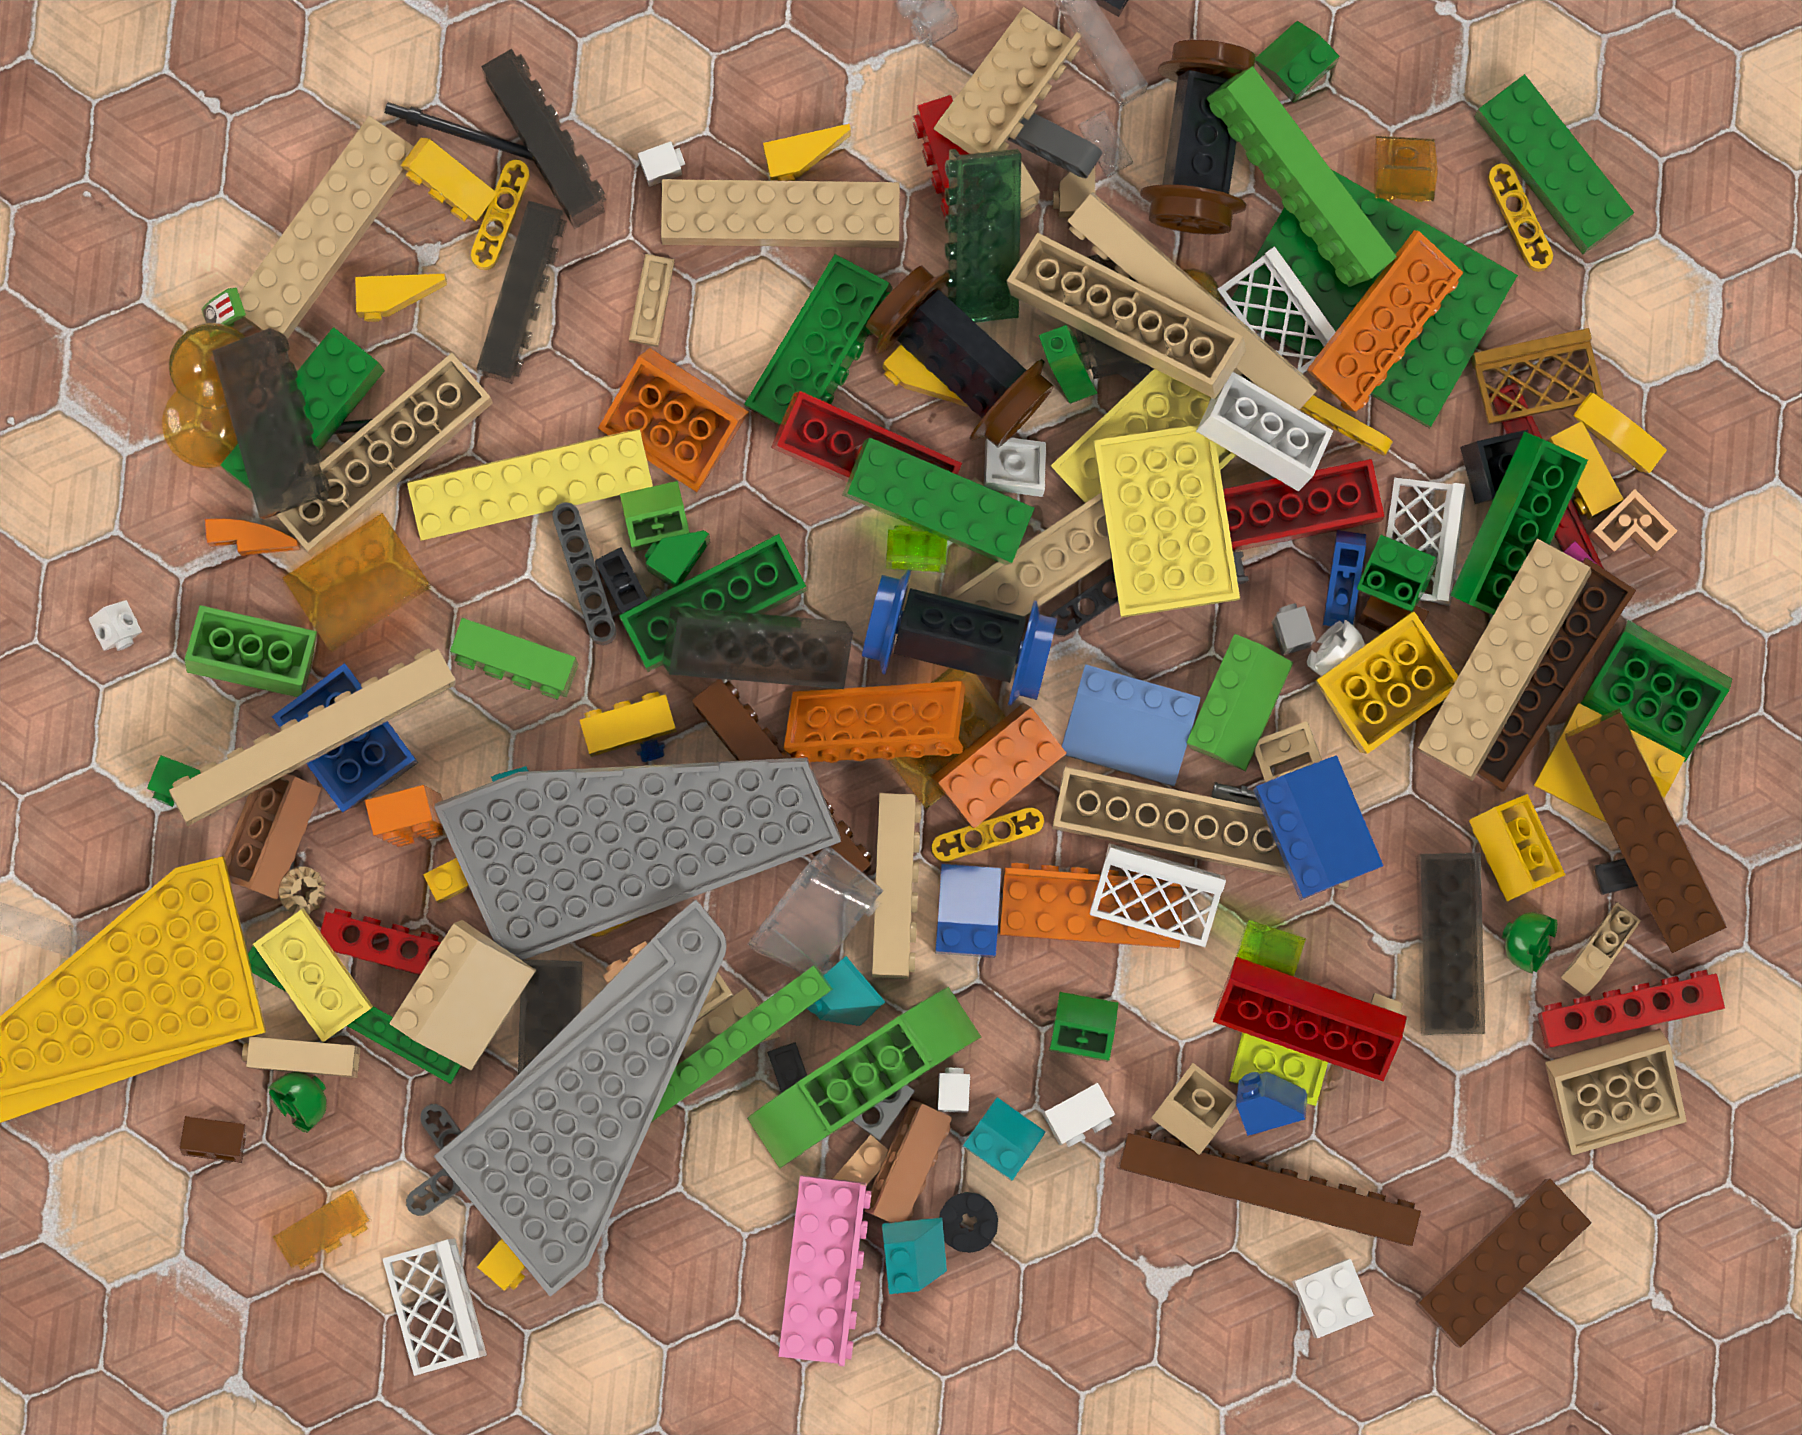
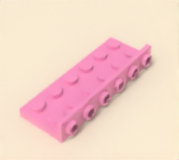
M800 1175L778 1357L839 1364L838 1366H845V1359L851 1360L853 1341H848L849 1329L855 1330L857 1311H851L852 1299H859L861 1281H855L856 1269H862L864 1251H858L860 1239H866L868 1221H862L863 1209L870 1208L872 1192L866 1190V1183Z

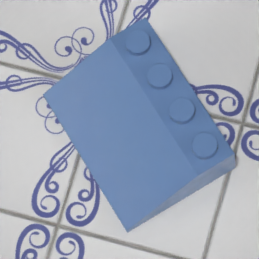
M1085 664L1062 743V748L1067 753L1065 756L1175 786L1187 747L1186 742L1190 736L1201 697Z

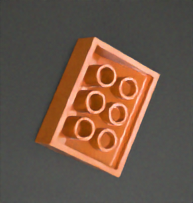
M649 348L636 360L598 429L607 435L640 428L647 461L695 492H698L749 412Z

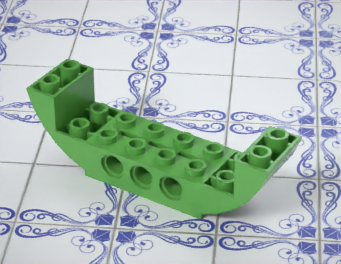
M947 987L890 1021L759 1108L747 1119L778 1167L782 1168L805 1153L806 1150L936 1065L980 1039L981 1035L951 989Z

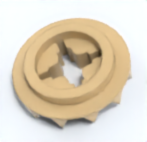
M296 867L287 872L281 880L279 886L281 903L288 911L294 914L303 908L307 914H310L313 910L320 908L319 904L326 897L324 894V886L326 884L320 877V873L309 867ZM302 883L306 887H312L310 891L306 892L305 900L303 896L293 895L301 890Z

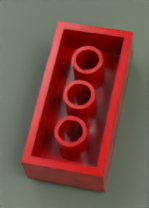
M948 95L917 105V114L913 116V127L917 139L923 138L924 140L922 154L926 166H932L933 171H931L933 176L931 181L936 195L941 193L943 198L941 199L942 205H940L945 222L950 221L954 229L985 219L988 204L971 154L934 130L937 122L953 102L952 96Z

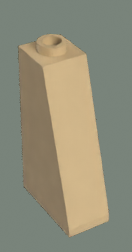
M249 1037V1043H244L242 1061H247L246 1067L254 1069L358 1078L361 1048L353 1045Z

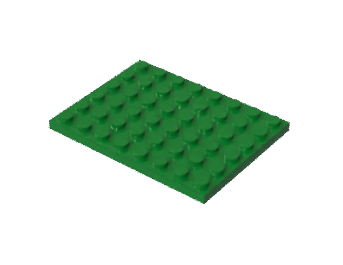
M1333 171L1394 254L1399 251L1414 230L1420 231L1464 272L1458 279L1457 287L1441 301V307L1437 313L1429 317L1424 323L1421 334L1414 340H1411L1405 348L1404 356L1391 366L1387 371V377L1384 382L1376 386L1370 394L1430 429L1518 275ZM1284 207L1252 264L1275 246L1333 329L1337 331L1385 268L1373 278L1351 287L1344 284L1337 277L1336 269L1331 262L1320 255L1317 249L1318 245L1312 237L1307 236L1302 231L1296 216ZM1265 264L1254 271L1253 283L1270 284L1271 272ZM1250 274L1242 279V281L1249 282ZM1274 278L1273 286L1281 287L1278 281ZM1239 284L1231 299L1245 303L1248 286ZM1252 286L1249 303L1266 306L1269 289ZM1272 290L1270 307L1287 309L1288 295L1284 291ZM1292 302L1290 310L1298 311ZM1227 305L1226 308L1234 314L1229 305ZM1236 305L1243 314L1244 306ZM1248 307L1246 320L1250 325L1262 327L1265 310ZM1269 310L1266 327L1283 330L1286 313ZM1290 314L1287 331L1304 333L1306 321L1303 316ZM1309 326L1308 334L1315 335V333ZM1265 331L1266 336L1281 344V333ZM1286 334L1284 346L1300 354L1303 337ZM1307 338L1304 355L1316 357L1324 348L1323 344L1318 339Z

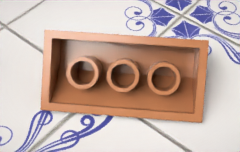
M286 774L248 795L224 855L232 884L276 900L278 899L281 880L289 871L295 859L301 838L306 831L307 823L317 803L321 790L320 787Z

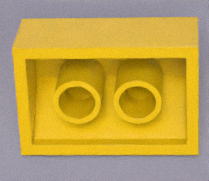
M1528 794L1496 806L1469 820L1473 833L1482 847L1486 861L1490 865L1497 879L1499 889L1504 894L1506 901H1510L1566 875Z

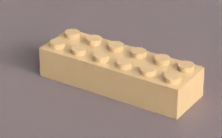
M879 793L872 978L908 979L909 972L914 973L915 953L910 952V942L916 943L917 922H911V912L917 913L918 892H912V882L918 883L919 862H913V853H919L920 832H914V824L920 823L921 802H915L916 795Z

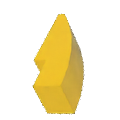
M1589 393L1573 415L1579 422L1582 421L1584 426L1610 450L1619 453L1640 472L1650 473L1667 451L1666 448L1636 423L1594 393Z

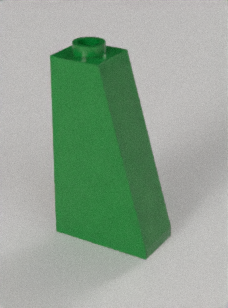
M1065 325L1039 335L1048 363L1069 403L1072 404L1098 394L1079 340L1071 329Z

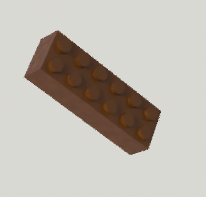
M1550 1178L1545 1179L1415 1303L1456 1347L1461 1348L1592 1222Z

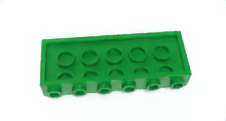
M834 254L744 403L745 407L780 426L793 394L798 391L832 405L834 392L839 385L842 386L849 375V367L854 360H858L864 350L863 344L867 337L873 335L866 328V324L879 305L893 291L891 284Z

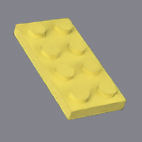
M304 908L253 943L322 1042L373 1007Z

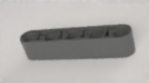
M1033 113L1029 120L1026 118L1021 120L1020 123L1024 126L1014 140L1010 137L1007 139L1084 179L1088 178L1103 154L1101 149L1095 144Z
M568 502L561 503L553 511V521L583 616L592 640L599 645H608L616 637V627L577 507ZM564 511H571L575 514L574 521L568 525L559 522V515ZM573 539H580L584 543L583 549L578 553L570 552L567 548L568 543ZM582 567H589L593 571L592 577L587 581H581L576 577L577 571ZM597 595L602 599V603L597 609L586 607L585 602L589 596ZM600 623H606L611 627L609 635L603 638L597 637L594 634L595 627Z

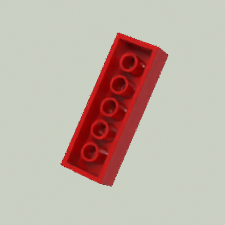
M801 391L793 394L771 446L776 451L846 482L850 477L863 442L868 438L882 442L957 475L962 465L959 461Z
M1372 459L1316 470L1314 476L1299 491L1277 478L1223 489L1233 552L1378 523L1385 517Z
M1235 957L1213 1018L1214 1023L1383 1082L1402 1040L1407 1020L1405 1015L1239 957Z

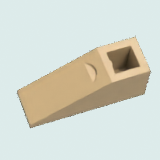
M1617 902L1576 955L1561 978L1585 996L1601 980L1641 920Z

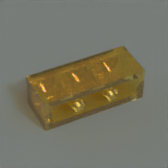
M350 1189L276 1234L273 1238L290 1267L295 1268L299 1266L303 1270L317 1261L314 1256L325 1250L329 1254L341 1247L343 1244L340 1240L351 1234L355 1238L369 1229L366 1224L370 1223L372 1219L355 1191Z

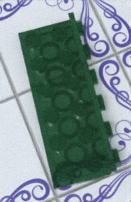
M956 149L949 150V160L945 162V171L947 178H949V188L945 189V200L949 206V215L945 216L946 232L949 233V243H945L944 247L945 257L948 261V270H945L944 273L948 272L950 274V278L946 283L948 298L975 323L1019 318V299L1011 296L1007 279L1020 261L1021 152L1018 149L960 155Z

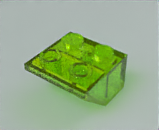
M1248 920L1245 924L1235 957L1294 976L1306 938Z

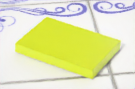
M1242 1032L1228 1082L1238 1084L1239 1080L1246 1074L1269 1072L1305 1089L1307 1104L1316 1106L1328 1062Z

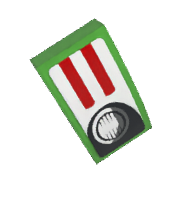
M237 288L226 289L212 298L201 309L211 337H215L235 326V321L246 316Z

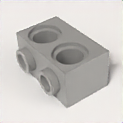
M1295 603L1279 608V612H1277L1271 623L1282 656L1310 648L1316 639L1305 606L1297 608Z
M906 1085L898 1090L894 1099H884L873 1108H876L880 1113V1119L876 1124L870 1125L865 1123L862 1114L852 1120V1122L880 1141L915 1090Z

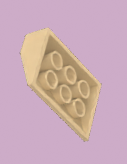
M460 920L451 926L389 1024L421 1045L472 1070L536 970L465 921Z
M1661 1029L1545 1062L1551 1090L1571 1155L1687 1122L1671 1046Z

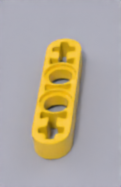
M521 160L509 161L504 166L495 188L497 194L488 206L472 247V262L480 270H489L498 262L530 179L529 169ZM517 167L521 168V174L524 175L523 178L518 177L514 184L515 189H519V192L509 187H503L504 183L510 186L512 176L509 174V171H515ZM502 194H510L514 198V204L509 209H502L497 204V200ZM492 221H499L504 227L503 232L499 236H491L487 233V226ZM482 238L491 243H498L497 247L491 244L489 255L492 259H486L484 263L480 262V258L477 255L478 252L483 253L487 245L485 241H481Z
M1497 164L1492 167L1488 174V185L1526 265L1533 271H1544L1553 260L1552 249L1514 170L1507 164ZM1497 171H1500L1502 175L1507 174L1509 176L1505 181L1508 190L1514 186L1515 190L1508 191L1501 196L1500 193L1505 188L1501 181L1495 182L1494 180L1497 176ZM1509 197H1517L1522 203V209L1518 212H1511L1506 207V200ZM1523 223L1532 225L1535 231L1534 236L1528 239L1521 237L1518 232L1519 226ZM1539 239L1541 243H1537L1535 247L1539 254H1546L1543 260L1544 264H1540L1539 261H1533L1532 257L1535 255V251L1532 246L1526 249L1525 245H1530Z
M1314 395L1300 409V411L1380 455L1385 456L1393 444V441L1384 434Z
M1031 807L983 821L975 828L967 826L935 838L931 847L932 854L938 861L949 862L1039 833L1043 828L1044 817L1038 809ZM1029 813L1034 818L1038 817L1039 822L1035 823V829L1030 830V827L1026 825L1019 827L1022 834H1015V825L1011 818L1017 817V823L1026 820V814ZM999 822H1005L1010 826L1011 833L1005 839L997 838L993 832L994 826ZM970 831H977L982 836V843L976 848L969 847L965 843V835ZM960 835V844L965 850L964 852L959 853L958 847L950 849L949 856H944L943 852H937L936 848L940 847V841L945 840L947 844H952L956 842L953 836Z

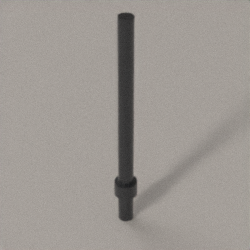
M388 102L385 108V114L404 119L407 124L416 127L423 125L550 167H554L557 156L424 114L423 110L412 106L408 109Z

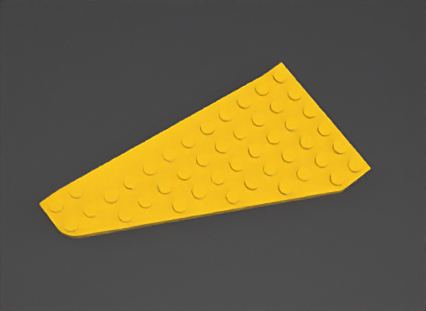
M224 856L177 867L0 1016V1123L234 1040L266 1033Z

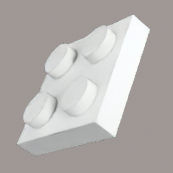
M986 438L984 486L994 491L1043 497L1045 491L1046 442L1010 438L1001 447L997 448Z

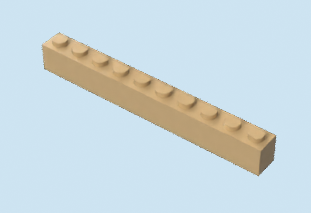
M1091 193L1068 219V222L1072 225L1069 228L1070 231L1081 240L1085 237L1094 244L1092 250L1101 258L1106 260L1109 257L1117 264L1115 270L1119 274L1127 278L1131 276L1140 285L1243 336L1246 352L1234 369V373L1240 376L1244 374L1253 384L1297 410H1300L1317 391L1318 387L1095 193Z
M426 649L414 657L416 661L406 666L404 663L395 665L387 671L389 675L379 680L377 677H373L361 684L362 689L353 694L350 691L340 694L334 698L336 703L326 708L323 705L315 707L307 713L309 717L300 722L293 719L280 727L281 732L273 736L270 733L264 734L253 741L254 746L246 750L241 747L227 754L228 759L218 765L215 761L211 762L199 770L201 774L191 779L189 776H185L172 784L174 788L170 789L169 792L187 827L455 686V678L439 649L433 652L430 649Z

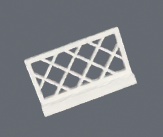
M1275 246L1267 251L1263 257L1217 289L1234 314L1252 331H1254L1253 329L1262 330L1261 338L1263 340L1265 331L1281 333L1280 350L1277 352L1281 356L1299 358L1297 370L1302 374L1307 372L1308 367L1316 358L1304 355L1307 338L1318 339L1325 347L1336 332ZM1263 264L1271 272L1269 285L1253 283L1254 271ZM1250 274L1249 282L1241 281ZM1274 278L1278 281L1281 287L1273 286ZM1236 284L1248 286L1245 303L1233 301L1226 291ZM1252 286L1269 289L1266 306L1249 303ZM1272 290L1284 291L1288 295L1287 309L1270 307ZM1292 302L1298 311L1290 310ZM1236 305L1244 306L1243 314ZM1248 307L1265 310L1262 327L1248 323L1246 320ZM1269 310L1286 313L1283 330L1266 327ZM1290 314L1303 316L1306 321L1304 333L1287 331ZM1309 326L1313 330L1315 335L1308 334ZM1286 334L1303 337L1300 354L1283 352ZM1303 358L1310 359L1308 363L1302 366Z
M1394 478L1386 537L1393 539V533L1395 532L1398 536L1396 541H1402L1403 544L1409 546L1405 538L1417 529L1421 531L1428 541L1417 550L1423 551L1431 545L1438 553V563L1436 565L1435 578L1433 575L1431 577V580L1434 582L1432 595L1423 594L1420 600L1450 606L1452 597L1450 594L1453 589L1466 486L1459 483L1444 484ZM1400 486L1413 487L1419 496L1405 506L1399 498ZM1418 488H1424L1427 490L1422 493ZM1434 490L1447 491L1445 503L1437 509H1434L1425 498ZM1423 500L1432 512L1417 522L1409 509ZM1399 503L1402 509L1397 512V505ZM1444 509L1442 519L1438 513ZM1406 512L1415 525L1401 535L1395 528V520ZM1436 516L1442 524L1441 532L1430 538L1421 526ZM1440 538L1438 549L1434 542Z
M1109 843L1089 914L1206 947L1226 879L1224 875ZM1110 865L1123 868L1128 879L1112 886L1107 877ZM1128 870L1137 872V874L1131 876ZM1143 875L1151 876L1157 887L1141 894L1134 880ZM1157 878L1166 880V882L1160 885ZM1106 882L1110 889L1103 892ZM1131 882L1138 897L1123 905L1115 890ZM1172 883L1180 884L1186 895L1170 903L1163 888ZM1186 886L1194 888L1195 890L1189 893ZM1160 890L1167 905L1152 913L1144 899ZM1201 891L1214 894L1211 905L1199 911L1192 896ZM1110 893L1114 895L1120 906L1110 913L1098 910L1100 899ZM1189 899L1196 913L1180 921L1173 907ZM1141 901L1149 915L1139 921L1133 920L1129 917L1126 908ZM1170 909L1177 924L1168 929L1159 927L1154 917ZM1122 911V912L1124 913L1125 917H1122V916H1119V915H1115V914H1117V913H1119V912ZM1208 912V916L1205 922L1202 915ZM1199 917L1204 926L1201 939L1188 935L1183 925ZM1151 919L1154 925L1147 924L1145 922ZM1180 927L1183 933H1179L1174 930Z
M455 1238L383 1258L414 1376L487 1355ZM435 1250L438 1264L432 1272L419 1263L426 1252ZM418 1255L415 1261L409 1259V1257ZM404 1260L412 1265L405 1280L395 1275L392 1262ZM416 1269L431 1276L423 1291L409 1283ZM439 1270H441L442 1277L437 1275ZM435 1279L445 1285L446 1293L441 1301L427 1294ZM397 1282L402 1284L400 1290ZM406 1287L420 1294L413 1310L402 1302L401 1296ZM424 1298L438 1305L431 1320L417 1312ZM447 1300H449L450 1306L445 1304ZM443 1308L453 1314L454 1322L449 1331L435 1323ZM405 1311L410 1313L408 1319L406 1317ZM414 1316L428 1324L421 1339L411 1334L409 1328ZM432 1327L446 1334L439 1349L425 1342ZM455 1329H457L458 1336L453 1334ZM450 1338L461 1344L464 1356L452 1358L443 1352ZM413 1340L418 1343L416 1348L414 1346ZM424 1346L436 1353L429 1366L420 1368L417 1355L421 1347ZM440 1356L446 1359V1361L437 1363Z

